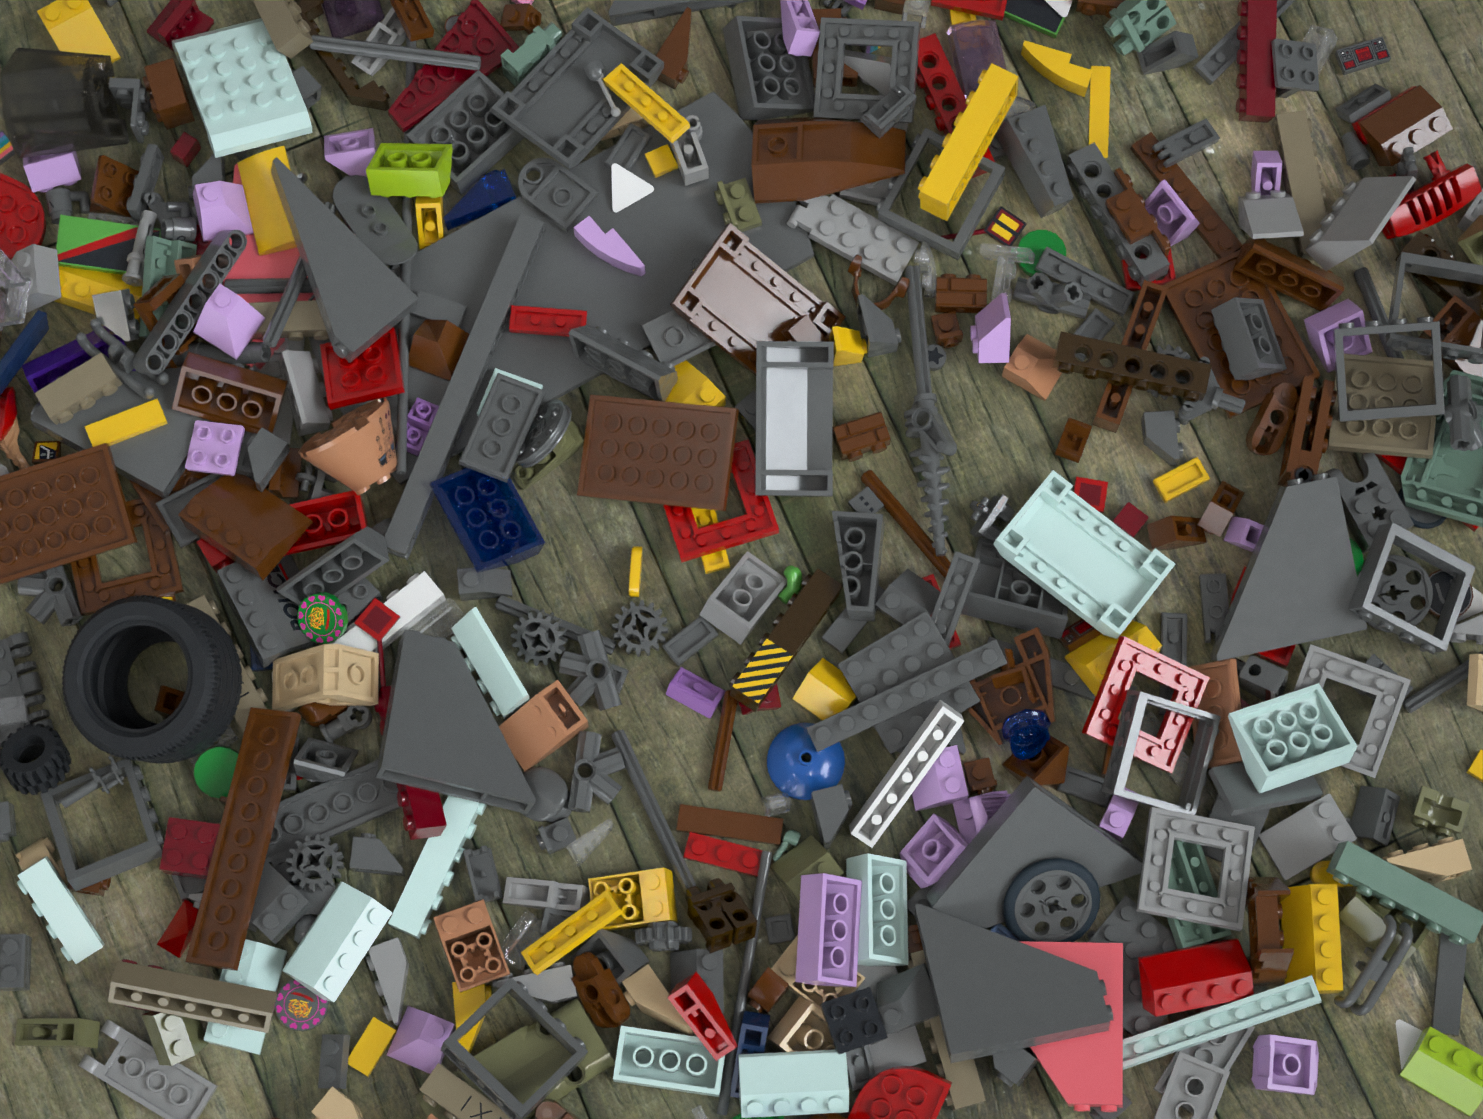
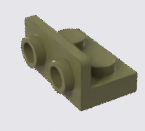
M746 177L727 184H723L722 181L717 182V191H714L718 206L723 205L725 213L722 214L725 226L731 223L741 232L762 226V221Z

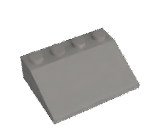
M1413 176L1365 177L1356 183L1350 182L1342 190L1344 195L1331 206L1333 211L1321 220V228L1310 236L1309 240L1311 242L1305 251L1327 271L1370 246L1416 179Z

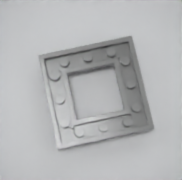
M1310 644L1294 691L1318 683L1323 689L1326 678L1376 695L1359 744L1356 743L1358 747L1350 762L1341 765L1342 767L1375 778L1411 680Z
M1151 807L1149 810L1136 911L1241 931L1243 928L1255 827ZM1174 840L1223 849L1217 898L1168 889Z

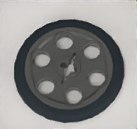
M1051 858L1035 862L1023 869L1008 887L1003 906L1006 925L1011 934L1019 941L1074 942L1090 929L1096 919L1100 907L1098 883L1087 868L1073 860ZM1068 876L1069 882L1065 886L1056 885L1058 878ZM1040 880L1044 882L1041 890H1031V885L1035 881ZM1074 895H1084V899L1081 903H1071V899ZM1055 900L1057 904L1051 905L1049 908L1046 903H1053ZM1030 903L1033 905L1031 912L1027 914L1020 913V908L1024 904ZM1070 916L1073 918V922L1068 927L1060 926V922L1064 917ZM1041 921L1047 922L1048 925L1044 931L1036 932L1034 930L1037 923Z

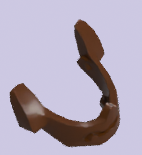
M857 254L848 269V272L854 277L851 291L856 305L858 295H860L858 279L862 273L860 269L862 257ZM902 277L886 299L874 304L880 310H883L890 306L895 297L904 298L909 287V279Z

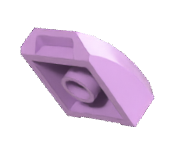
M933 814L901 850L900 857L901 860H906L907 873L920 888H925L936 883L969 843L949 822Z
M1271 1034L1259 1035L1253 1045V1074L1251 1080L1255 1088L1267 1091L1314 1095L1318 1078L1319 1052L1317 1041Z

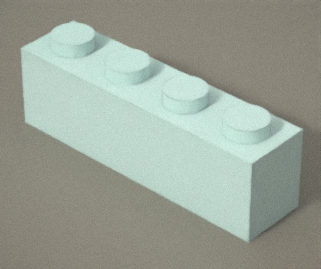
M47 856L17 875L20 879L17 881L18 886L25 895L30 894L34 900V903L31 904L39 917L44 915L49 923L46 926L48 932L53 939L59 938L63 944V947L60 949L68 961L73 959L75 964L104 946L103 940Z

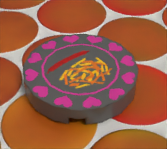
M295 979L282 986L277 994L275 1002L277 1017L283 1025L294 1031L305 1032L320 1025L328 1014L329 1001L321 999Z

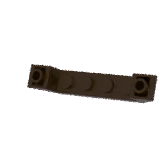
M300 0L299 7L302 10L300 15L311 29L310 35H319L318 33H320V29L314 19L324 14L321 5L324 3L323 0ZM314 50L351 105L383 111L390 109L387 100L390 96L383 85L378 87L373 80L360 88L353 77L348 78L344 72L347 69L339 57L335 59L329 51Z

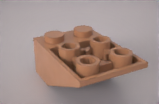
M556 680L536 694L499 726L513 756L524 772L576 737L579 731H584L589 727L588 720L559 680Z
M484 899L433 917L459 992L510 975Z

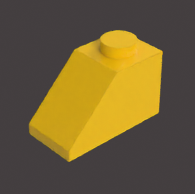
M416 196L415 207L420 250L445 237L442 197Z
M839 326L832 327L829 342H834L833 366L862 363L864 354H867L866 340L861 339L860 331Z

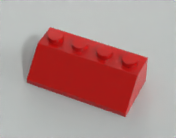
M352 490L289 504L311 519L312 523L284 556L342 543L353 534L367 527L368 524L361 495H357Z
M1237 938L1138 957L1143 1009L1155 1017L1237 1001L1254 995L1252 970Z

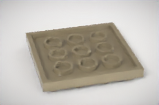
M1344 354L1347 410L1435 404L1433 361ZM1335 378V388H1334L1335 391H1337L1336 378ZM1336 397L1335 404L1332 407L1333 418L1330 427L1328 450L1432 459L1436 415L1340 422L1338 420Z

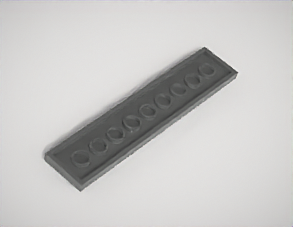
M378 760L346 773L344 777L329 780L280 801L265 860L271 864V861L290 854V849L297 850L296 841L298 840L302 844L305 843V836L307 835L312 841L315 840L316 834H319L321 841H324L326 837L332 838L402 808L399 807L397 801V784L375 778ZM172 875L182 901L188 900L189 894L203 893L206 879Z

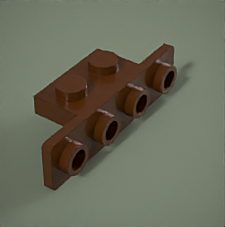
M1121 168L1116 169L1114 174L1125 191L1107 199L1105 202L1106 207L1130 245L1152 234L1167 258L1171 247L1169 239L1165 234H1161L1157 228V220L1153 214H1149L1146 210L1143 197L1134 191L1130 176L1127 173L1124 174Z

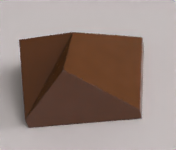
M426 319L413 335L409 353V367L450 381L470 334L448 320Z
M1036 728L1002 765L1020 783L1028 776L1040 785L1060 784L1065 782L1070 748L1065 743Z

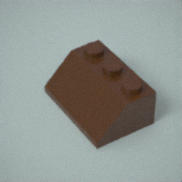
M1421 85L1416 86L1358 122L1378 165L1391 167L1401 161L1404 148L1413 147L1415 153L1453 129L1443 107Z

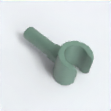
M794 830L787 831L783 842L771 859L776 862L786 850L788 844L797 846L801 833Z

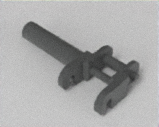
M112 755L108 756L112 764V771L100 777L90 767L89 771L92 773L93 779L60 799L64 808L69 807L99 786L103 787L101 788L102 792L106 791L109 794V789L118 783L124 785L122 781L124 777L123 775L120 776L122 771ZM114 774L116 779L106 784L104 780Z

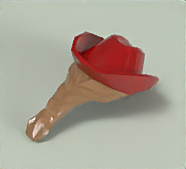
M11 386L6 388L0 395V449L21 470L31 466L19 450L17 442L19 435L17 415L19 412L17 410L16 391Z

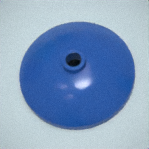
M798 723L782 730L772 741L767 754L768 773L774 785L785 795L798 800H810L811 792L837 786L845 767V756L840 742L817 752L807 731L808 727L814 725L813 723ZM802 755H810L811 760L803 762L801 759Z

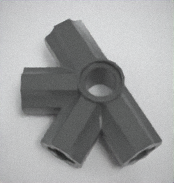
M1035 272L1028 279L1018 277L1012 299L1035 305L1039 310L1046 313L1058 314L1061 312L1085 319L1091 297L1083 295L1080 284L1074 281L1058 284L1051 282L1044 273Z
M1458 374L1451 376L1447 382L1448 405L1444 406L1445 419L1450 427L1451 447L1454 450L1461 451L1477 450L1483 445V430L1480 425L1483 417V405H1479L1476 401L1472 400L1471 380L1468 376Z
M63 566L41 572V574L18 579V594L35 597L25 611L38 622L44 625L54 612H56L62 627L74 625L83 619L73 593V586L69 582ZM58 583L64 584L60 591L54 592V587Z
M600 630L577 636L582 654L564 651L559 666V673L578 677L568 687L567 693L581 707L593 694H595L600 711L622 705L613 676V666L609 662ZM598 663L604 665L606 670L602 678L597 677L594 673V667Z
M579 731L567 808L569 810L590 813L593 794L609 805L622 789V786L608 775L625 769L623 758L617 747L599 754L601 734ZM587 766L590 768L592 775L588 778H583L578 774V768Z

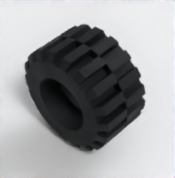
M37 723L36 726L28 724L26 728L22 729L20 727L16 729V733H10L7 736L8 740L3 741L1 744L0 767L16 791L20 790L25 795L29 792L31 795H37L38 792L44 794L51 787L53 789L56 788L59 781H64L66 778L64 774L70 771L71 757L56 730H53L49 725L44 727L43 724ZM40 756V757H39L38 759H36L35 761L30 762L32 759H34V758Z

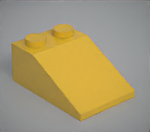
M56 0L37 11L77 82L121 59L88 0Z
M687 360L674 366L675 371H677L678 380L665 402L724 407L726 405V396Z

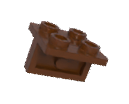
M100 155L95 172L89 212L95 215L114 212L125 218H131L132 216L127 210V200L132 196L134 178L139 171L105 155Z

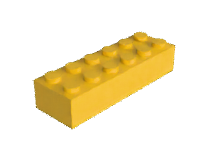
M991 63L988 70L984 69L981 72L976 92L973 90L970 92L966 100V105H968L964 113L959 112L954 122L956 127L953 133L946 135L942 143L943 151L940 156L935 155L930 165L932 170L929 176H924L918 186V190H920L918 198L920 199L921 209L948 221L1018 95L1019 76Z

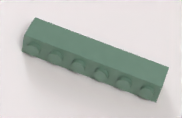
M1349 841L1338 844L1326 870L1334 875L1333 879L1344 885L1349 883L1357 887L1356 891L1364 896L1371 897L1372 895L1380 900L1379 903L1389 909L1396 908L1403 912L1402 916L1425 923V928L1437 934H1440V932L1449 936L1448 940L1456 945L1463 946L1464 944L1474 943L1483 924V912Z

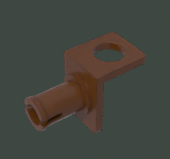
M1004 649L1008 664L1000 667V673L991 675L995 689L1024 681L1031 703L1035 702L1025 666L1016 668L1013 650Z

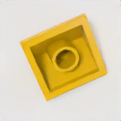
M822 658L808 672L792 699L823 721L850 708L856 701L857 696L842 671Z

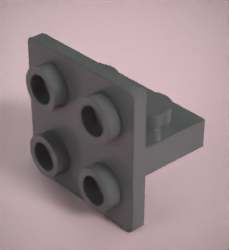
M1283 39L1272 40L1274 81L1278 97L1287 98L1300 90L1318 91L1319 79L1316 45L1314 43Z

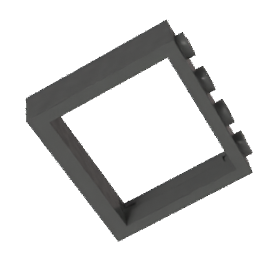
M925 128L922 135L919 133L916 135L912 143L914 149L910 156L906 155L905 174L892 178L888 187L890 192L887 198L882 197L876 209L879 211L878 220L959 260L1005 176V167L982 157L978 167L990 173V176L955 240L951 242L890 211L927 143L942 150L944 149L942 143L945 137Z
M1401 252L1396 261L1388 325H1391L1392 319H1398L1405 272L1483 285V265ZM1483 330L1480 348L1441 342L1442 357L1448 360L1461 358L1468 360L1472 364H1482ZM1396 332L1386 333L1385 346H1390L1393 350L1406 351L1408 349L1417 351L1420 355H1432V342L1429 339L1396 334Z
M1433 317L1417 318V323H1407V319H1392L1391 325H1381L1380 320L1365 321V327H1354V322L1339 323V328L1333 329L1338 420L1340 422L1445 414L1439 321L1433 322ZM1431 330L1435 404L1347 410L1343 336Z
M1393 522L1378 525L1348 609L1358 614L1361 620L1372 621L1377 624L1378 629L1398 635L1399 640L1419 646V650L1422 652L1427 651L1431 654L1444 652L1447 650L1476 567ZM1392 544L1454 576L1433 636L1371 604Z
M1128 690L1101 792L1151 807L1196 815L1197 807L1200 806L1202 788L1207 781L1206 772L1209 762L1213 757V745L1219 733L1218 726L1221 716L1141 691ZM1146 704L1200 720L1178 805L1124 790Z
M123 759L116 763L122 771L120 776L123 775L124 778H128L148 841L83 868H79L59 804H61L60 799L92 780V773L90 772L58 785L54 789H48V792L44 794L40 793L67 880L75 891L162 857V844H164L165 838L162 831L156 829L155 823L159 822L154 808H149L148 801H151V796L147 787H142L140 781L144 779V775L139 764L134 765L130 759ZM112 764L95 770V772L100 777H103L112 771ZM111 775L104 782L108 784L116 779L115 775Z
M512 977L443 1042L441 1051L510 1119H524L584 1060L588 1051L585 1049L586 1046L580 1038L573 1037L560 1019H554L547 1012L548 1010L544 1003L538 999L534 1000L528 994L526 986L520 981L516 982ZM508 993L573 1055L524 1104L520 1103L458 1042Z

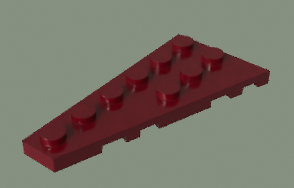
M471 0L465 12L461 13L455 25L445 34L434 50L478 55L481 57V67L479 70L485 76H488L502 66V53L507 49L514 53L520 47L479 0ZM424 64L421 70L419 69L414 75V79L409 86L402 91L390 107L388 116L403 133L426 118L478 70Z

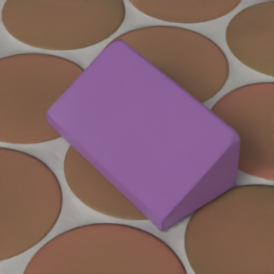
M682 667L677 671L666 691L667 696L707 718L712 717L725 694L723 689Z

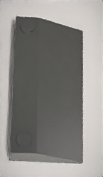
M757 341L755 495L833 496L834 342Z

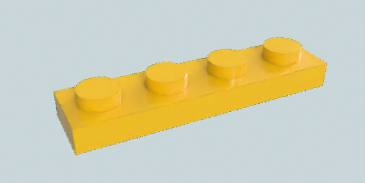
M622 63L603 79L605 85L671 143L676 141L690 128L689 122Z
M606 890L524 949L521 954L533 973L538 975L623 912L609 891Z

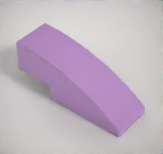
M590 216L574 227L575 237L600 259L628 273L638 276L645 274V265L613 228L605 234Z

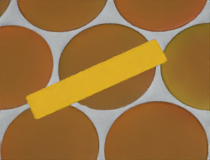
M1091 66L1093 71L1090 80L1089 145L1095 142L1103 157L1108 158L1111 68L1109 66Z

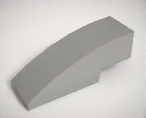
M393 6L382 23L378 21L366 41L402 45L407 38V34ZM356 55L351 63L370 76H373L389 59Z
M506 877L503 903L542 910L548 907L575 913L589 903L590 892L589 888L584 885Z

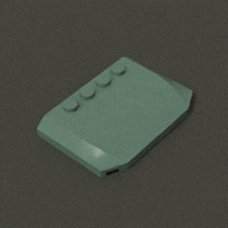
M1453 370L1450 376L1443 382L1444 406L1448 405L1447 382L1451 376L1457 374L1469 377L1471 380L1472 400L1476 401L1479 405H1483V377ZM1436 415L1432 459L1408 457L1402 471L1401 483L1405 506L1483 527V445L1473 451L1454 450L1451 447L1450 427L1445 419V415ZM1482 417V421L1480 422V425H1481L1482 430H1483V417Z

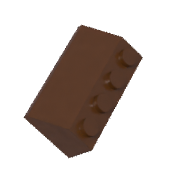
M1249 237L1242 245L1234 266V270L1320 312L1327 309L1345 289L1342 278L1333 274L1330 270L1325 271L1312 264L1309 260L1300 258L1285 248L1277 247L1267 242L1264 238L1252 239Z
M188 352L181 368L172 409L217 423L241 425L245 428V431L257 434L262 427L273 434L288 381Z

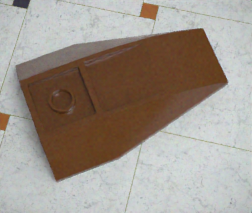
M813 117L758 120L753 125L751 163L755 204L805 201L905 174L906 130L892 127L879 139L862 122Z

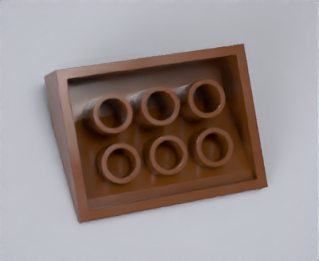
M237 473L234 476L224 475L200 491L178 514L187 529L261 580H264L312 523L311 519L268 490L258 491L255 481L246 475Z

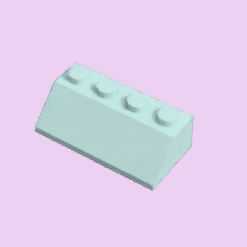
M475 607L451 628L454 636L450 638L452 642L456 643L459 650L463 649L467 657L464 660L470 672L476 671L480 679L476 682L483 694L488 692L493 701L489 704L496 716L501 714L504 720H506L525 705L530 698L477 607Z
M869 853L847 858L846 877L862 881L858 965H908L906 860Z
M340 881L282 971L321 999L335 1002L392 912L372 897Z
M245 939L238 971L222 969L219 981L277 992L287 951ZM208 1022L204 1041L260 1055L266 1033Z
M836 1049L738 1055L739 1096L742 1118L849 1112L846 1053L839 1055Z

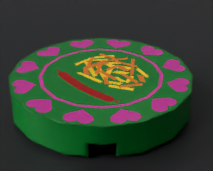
M316 592L305 598L299 606L297 614L299 626L302 632L316 643L329 644L339 639L346 631L348 624L347 611L338 602L339 599L335 595L327 592Z

